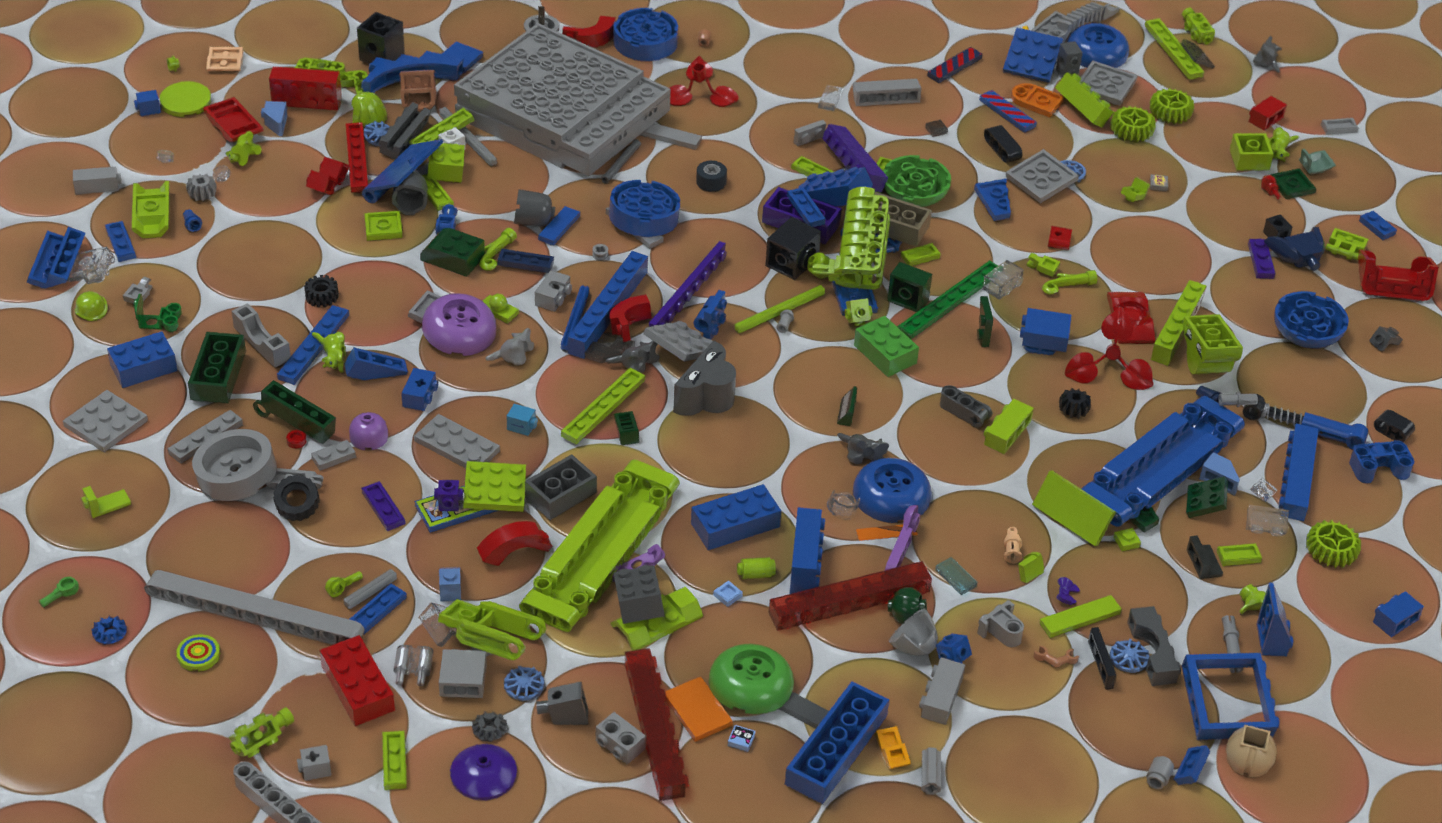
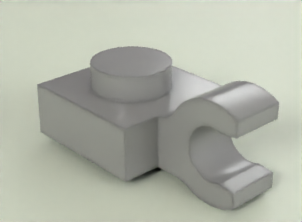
M143 277L138 285L132 284L123 295L124 301L134 304L138 294H142L144 302L150 294L149 291L152 289V285L148 284L151 279Z

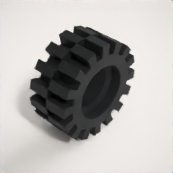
M320 275L318 278L313 276L314 279L309 278L305 282V299L308 304L311 303V306L317 305V307H320V305H323V307H327L326 304L331 306L332 302L335 303L337 301L336 299L339 297L338 284L333 277L329 279L328 275L325 277Z

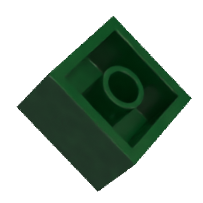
M899 262L890 274L887 301L918 312L929 302L932 274Z

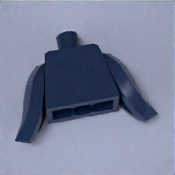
M1313 227L1310 232L1288 236L1284 239L1271 236L1264 240V243L1280 259L1294 264L1297 268L1309 266L1312 271H1315L1321 266L1319 260L1324 254L1325 242L1319 227Z

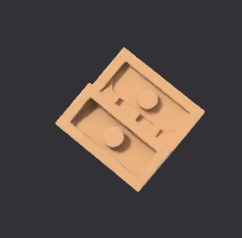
M209 47L206 70L240 71L243 60V47Z

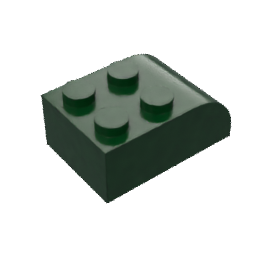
M444 228L423 249L420 254V260L468 277L485 254V243L481 238L452 228Z

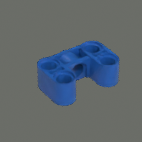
M1395 440L1355 445L1349 464L1360 482L1371 483L1377 467L1380 466L1389 467L1397 479L1406 480L1411 474L1415 461L1407 445L1402 441Z

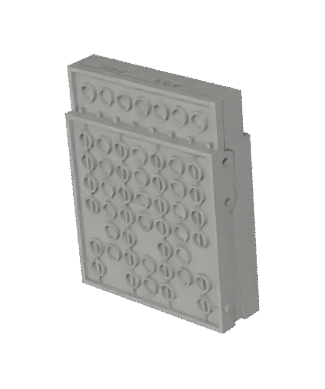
M537 23L454 84V95L457 97L455 113L465 108L474 116L475 121L470 123L471 125L557 167L563 168L567 165L590 176L670 111V88L644 77V71Z

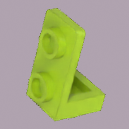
M91 486L82 488L84 497H81L84 508H88L92 518L131 505V501L124 489L96 498Z

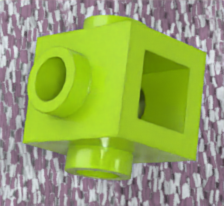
M868 298L846 301L845 318L849 323L860 326L865 325V321L871 320L872 308L869 306Z

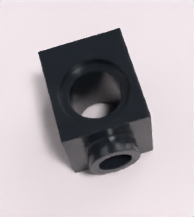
M1280 214L1266 218L1263 233L1267 237L1275 236L1284 239L1291 235L1293 227Z

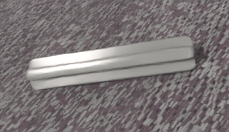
M389 569L344 598V605L348 609L355 607L397 579L396 572Z

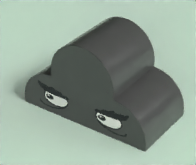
M713 341L674 384V413L685 416L695 415L702 410L711 413H722L734 405L736 369L731 363L726 361V350L720 343Z

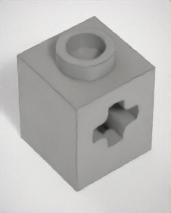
M327 745L300 750L301 759H297L299 773H304L305 781L332 776Z

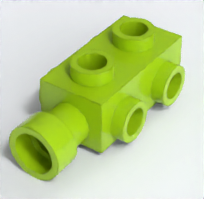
M1190 7L1184 9L1182 12V17L1185 20L1184 28L1186 31H1190L1192 40H1196L1198 44H1209L1212 42L1215 30L1202 13H1195Z
M285 707L278 711L274 717L272 714L265 715V713L255 716L252 719L253 723L248 726L243 724L233 730L234 734L229 736L231 741L230 747L239 756L247 755L250 758L260 752L259 747L264 744L270 746L279 740L277 736L282 734L281 727H287L294 723L295 720L292 713ZM260 726H263L265 729L263 733L259 731ZM242 737L246 739L245 744H243L241 741Z

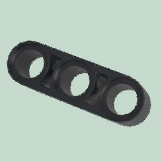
M1002 125L984 130L986 142L1003 162L1007 163L1022 158L1023 153L1020 145Z

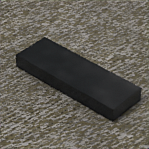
M1093 627L1090 630L1088 643L1106 690L1113 689L1117 675L1099 627Z

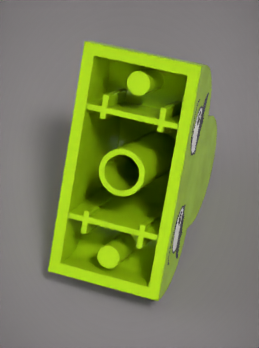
M1221 315L1184 316L1183 328L1187 343V363L1192 374L1231 372L1234 361L1241 359L1243 346Z

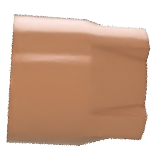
M706 29L700 30L698 45L708 47L711 40V32Z

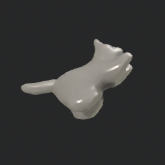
M526 328L523 333H512L513 338L506 340L500 350L485 358L486 361L502 357L507 363H513L516 366L523 365L526 361L525 352L531 351L534 348V342L530 340V328Z

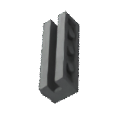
M414 102L409 107H405L401 117L398 116L395 124L388 128L387 134L385 136L382 135L380 138L379 152L396 159L410 146L409 141L417 137L428 124L430 110L424 107L419 112L417 111L418 104Z

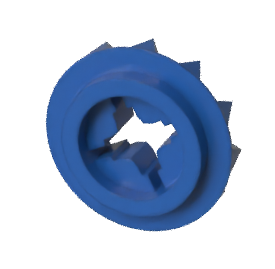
M109 615L107 619L100 618L99 622H94V628L91 630L93 638L97 642L112 644L120 641L125 636L127 627L124 620H120L118 616L112 618ZM111 626H113V630L109 629L108 631H105V628H110Z

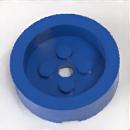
M636 8L622 13L618 16V20L614 22V46L625 57L638 61H655L668 57L677 48L678 23L667 12L653 11V8Z
M630 180L617 185L612 190L609 218L620 230L636 236L654 237L667 234L676 228L680 212V197L670 187L656 181L642 183L641 180Z

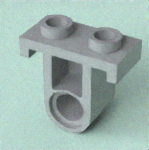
M1008 600L1002 605H997L992 612L984 614L979 619L977 634L984 638L988 631L1004 645L1017 647L1021 644L1024 624L1013 615L1014 604Z

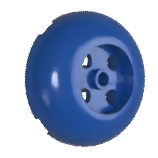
M1090 23L1082 25L1070 33L1066 41H1075L1083 52L1080 65L1088 68L1092 61L1117 68L1123 65L1129 56V44L1126 37L1116 28L1106 24Z
M1298 291L1283 296L1278 301L1274 311V321L1279 332L1288 341L1305 348L1318 349L1335 344L1345 334L1349 322L1346 311L1338 302L1328 296L1326 299L1316 296L1315 292Z
M882 458L870 462L859 471L853 484L852 493L856 500V505L868 516L883 522L897 523V520H904L907 508L912 505H918V513L922 515L929 507L931 501V485L927 476L919 467L903 459Z

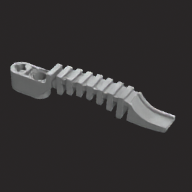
M1090 2V4L1077 8L1076 11H1071L1067 16H1063L1062 20H1057L1056 28L1046 34L1063 38V43H1065L1069 34L1080 27V25H1084V22L1097 21L1100 23L1101 20L1108 19L1118 13L1120 7L1115 8L1110 6L1109 3L1102 6L1096 2Z

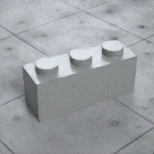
M940 658L939 664L933 666L931 673L933 680H928L925 689L927 695L922 696L919 708L922 709L921 718L946 725L963 680L965 664Z

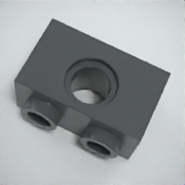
M1075 41L1060 43L1056 71L1061 79L1066 72L1072 75L1074 73L1079 75L1083 52Z

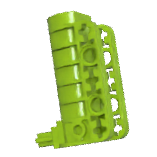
M856 187L849 191L840 254L836 255V260L830 259L829 265L813 264L812 274L828 275L829 281H835L836 284L847 288L878 289L881 287L890 228L889 200L887 197L875 195V189L870 187ZM880 202H883L882 211H879L878 204ZM873 274H876L877 281L875 283H872Z

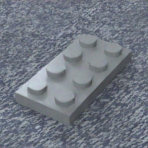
M440 414L436 415L414 435L415 442L466 468L467 461L489 462L500 452L498 444Z

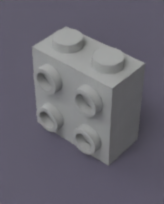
M443 649L439 676L440 697L483 698L487 665L486 652L479 650Z

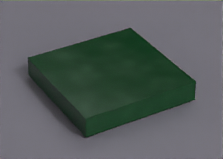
M1300 168L1270 174L1275 177L1279 188L1278 191L1285 199L1316 193L1317 188Z

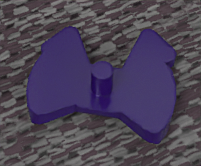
M1060 577L1058 579L1060 586L1059 594L1056 598L1069 605L1075 604L1077 601L1069 595V591L1078 593L1080 589L1069 578Z

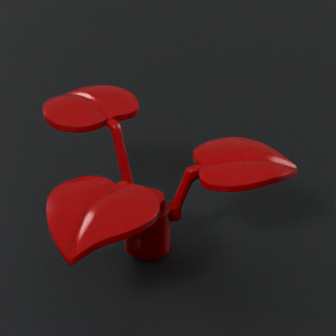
M700 56L693 60L686 70V76L691 80L688 89L683 85H673L670 87V105L683 106L692 100L693 96L690 91L694 81L701 83L706 80L710 92L713 93L710 96V101L715 106H729L737 102L739 96L733 89L727 86H718L713 90L708 80L713 75V68Z
M1118 307L1102 322L1101 330L1103 335L1107 339H1114L1113 344L1107 346L1106 353L1096 361H1094L1093 355L1089 352L1078 353L1068 362L1065 369L1066 377L1079 383H1089L1098 374L1096 364L1106 357L1110 360L1118 359L1126 368L1121 372L1120 377L1127 387L1144 390L1153 386L1152 369L1147 361L1134 359L1128 366L1120 356L1121 349L1117 345V341H1127L1133 333L1132 321L1127 312L1121 307Z

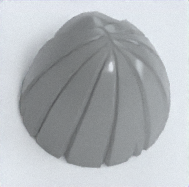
M921 609L908 618L890 637L889 642L891 645L904 653L914 656L930 654L936 647L938 635L928 611Z

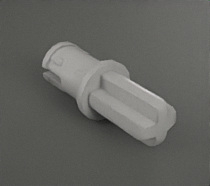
M1236 392V394H1219L1218 401L1220 406L1236 405V407H1240V405H1256L1258 397L1257 394H1240Z

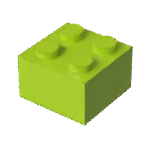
M1233 133L1230 152L1236 170H1270L1274 153L1267 134Z
M442 143L428 158L427 180L435 178L438 181L462 183L464 145Z

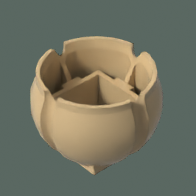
M1245 724L1244 727L1236 730L1228 739L1226 747V758L1230 767L1240 775L1247 772L1249 777H1259L1266 774L1274 765L1277 754L1275 741L1270 735L1271 731ZM1245 743H1254V745L1256 746L1248 745Z

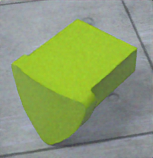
M1039 552L1027 554L1023 558L1024 560L1018 564L1020 580L1024 583H1028L1044 573L1043 558Z

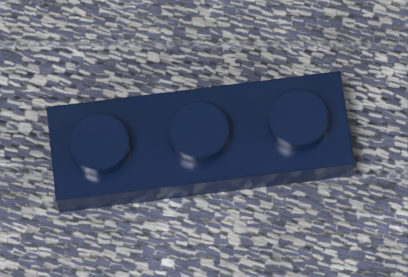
M501 249L497 259L498 266L549 273L554 264V256Z

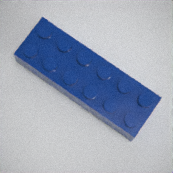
M851 681L787 766L785 785L824 804L887 717L889 699Z

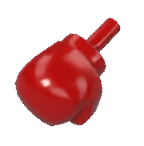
M1271 175L1263 176L1261 189L1266 190L1269 195H1275L1277 199H1280L1281 196L1278 193L1279 188L1275 177Z

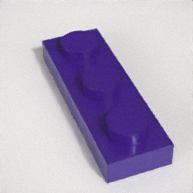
M1249 239L1248 247L1256 278L1274 279L1275 270L1269 247L1264 243L1265 239Z

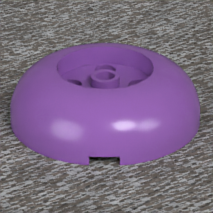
M454 293L437 298L427 307L422 319V331L427 341L438 350L447 354L454 352L463 353V356L480 353L492 344L496 335V319L491 309L480 299L467 294Z

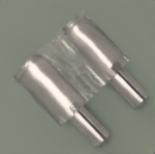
M412 645L398 646L393 668L394 673L397 674L395 683L402 685L404 675L410 676V673H415V676H418L417 685L424 686L425 676H429L431 672L434 650L428 646H417V648H412Z

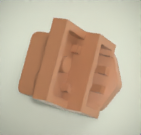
M434 70L401 71L400 92L402 107H409L414 102L418 104L417 111L419 112L424 107L431 110L435 106L437 97Z

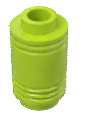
M770 557L741 559L740 563H737V574L741 575L742 579L771 578L776 573L775 560Z

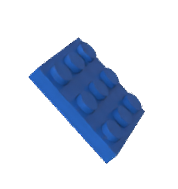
M1016 27L1003 72L1050 83L1063 38Z

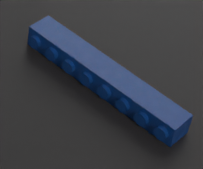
M635 251L630 252L568 336V354L582 359L586 358L610 325V312L612 308L621 301L628 299L647 274V255Z

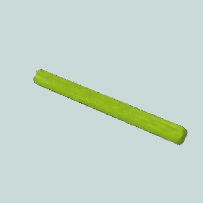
M818 285L735 323L734 329L737 333L749 330L779 316L784 310H792L823 296L825 288L822 285Z

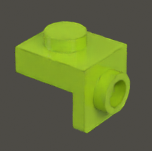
M1138 177L1134 178L1131 186L1122 188L1121 194L1125 195V198L1131 202L1144 200L1150 184Z

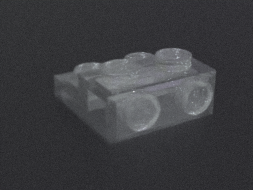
M107 246L79 252L67 281L72 282L84 279L87 284L102 282L105 276L109 275L111 264L115 263L114 255Z

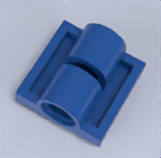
M718 290L715 296H710L694 320L695 328L703 332V337L711 340L714 335H717L719 326L724 324L726 320V314L724 313L727 305L725 291Z

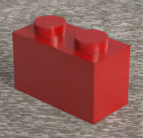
M1270 96L1251 108L1249 122L1265 131L1284 118L1287 104Z

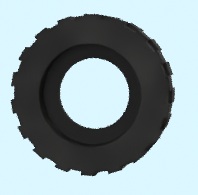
M290 475L285 479L283 478L276 485V489L273 492V499L278 513L291 521L308 519L319 507L320 498L316 484L310 478L308 479L303 475ZM297 489L304 491L307 498L302 505L291 506L288 504L287 495L291 491Z

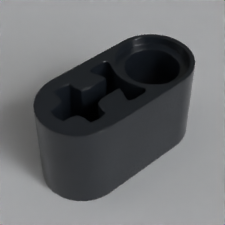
M1385 410L1374 421V428L1394 441L1404 442L1415 431V425L1411 420L1392 410Z

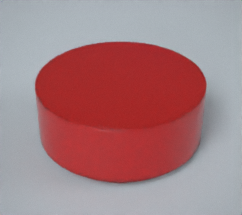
M300 430L290 431L286 436L287 445L295 449L303 447L306 444V434Z

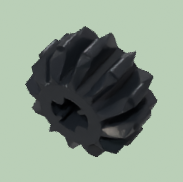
M1073 388L1065 390L1059 398L1060 411H1063L1064 415H1070V418L1076 417L1079 419L1080 416L1085 417L1091 409V396L1087 395L1086 391L1081 392L1080 388L1078 390Z

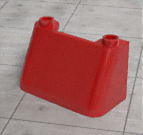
M1359 249L1360 284L1363 292L1366 294L1421 301L1429 300L1433 296L1439 267L1431 257L1418 256L1412 260L1410 269L1376 265V256L1372 251Z

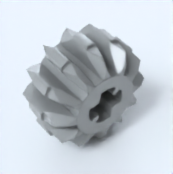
M207 174L193 175L186 183V190L190 199L204 201L205 199L210 200L211 197L215 196L217 185L213 176H208Z

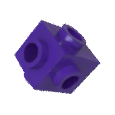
M439 480L438 488H434V500H438L439 511H459V501L463 500V488H459V480Z

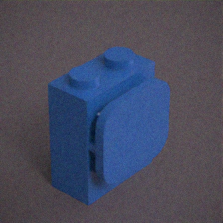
M1028 308L1027 315H1023L1021 326H1025L1021 327L1019 338H1023L1022 346L1028 352L1044 355H1053L1056 351L1066 352L1072 315Z

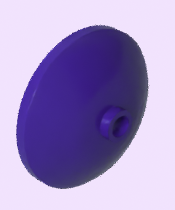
M492 744L470 746L454 758L450 768L451 782L460 794L470 799H494L508 792L514 785L517 777V765L513 756L499 746Z

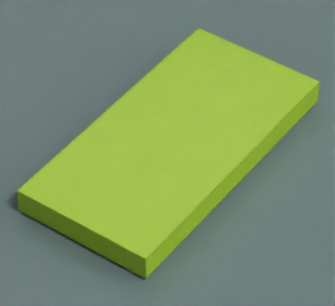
M1053 470L1047 474L1032 503L1033 506L1094 546L1099 545L1116 511Z

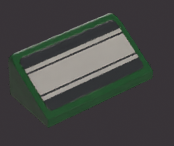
M856 386L849 390L841 399L837 424L852 425L858 389Z

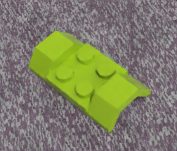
M165 181L158 189H144L139 184L133 183L132 231L141 238L162 237L169 229V181Z
M686 586L665 596L661 594L664 610L663 617L623 624L622 617L610 622L612 628L618 626L627 637L631 650L635 652L702 618L703 613L698 599Z

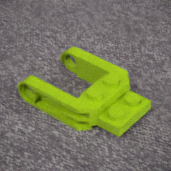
M456 599L438 617V622L445 624L449 628H457L456 637L460 643L509 660L518 659L525 652V645L519 638L490 627L530 640L539 639L546 631L545 622L541 618L491 601L480 602V605H473ZM530 624L537 625L539 633L532 632ZM510 643L515 644L517 646L518 653H513L510 651Z

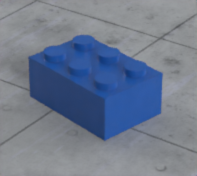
M162 331L107 348L110 366L122 388L178 371L175 354Z

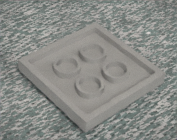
M1092 61L1081 76V82L1092 87L1090 90L1097 92L1101 96V100L1120 106L1136 83L1138 75Z
M1043 149L1006 171L1005 177L1039 203H1042L1078 181L1079 175Z
M682 321L654 325L645 328L644 331L645 336L683 361L697 359L713 342L701 336L700 332L687 327V324Z
M106 390L64 419L63 425L102 452H106L146 423L148 417L145 413L109 390Z

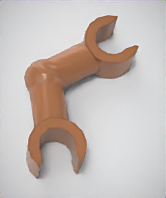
M1044 646L1039 647L1040 653L1034 651L1033 656L1037 661H1046L1055 668L1066 663L1073 665L1079 660V655L1071 657L1074 649H1069L1066 651V655L1056 658L1049 654Z

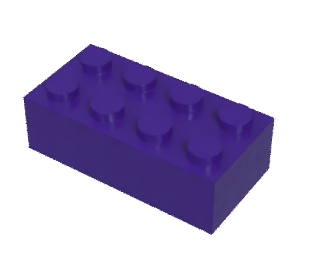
M778 187L763 206L762 223L780 228L791 217L803 223L805 222L788 199L787 191L789 190ZM812 199L826 218L825 224L814 227L821 231L820 243L826 245L840 226L842 209Z

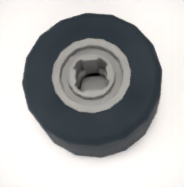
M709 160L698 165L696 184L699 188L708 192H715L726 186L727 168L724 164Z

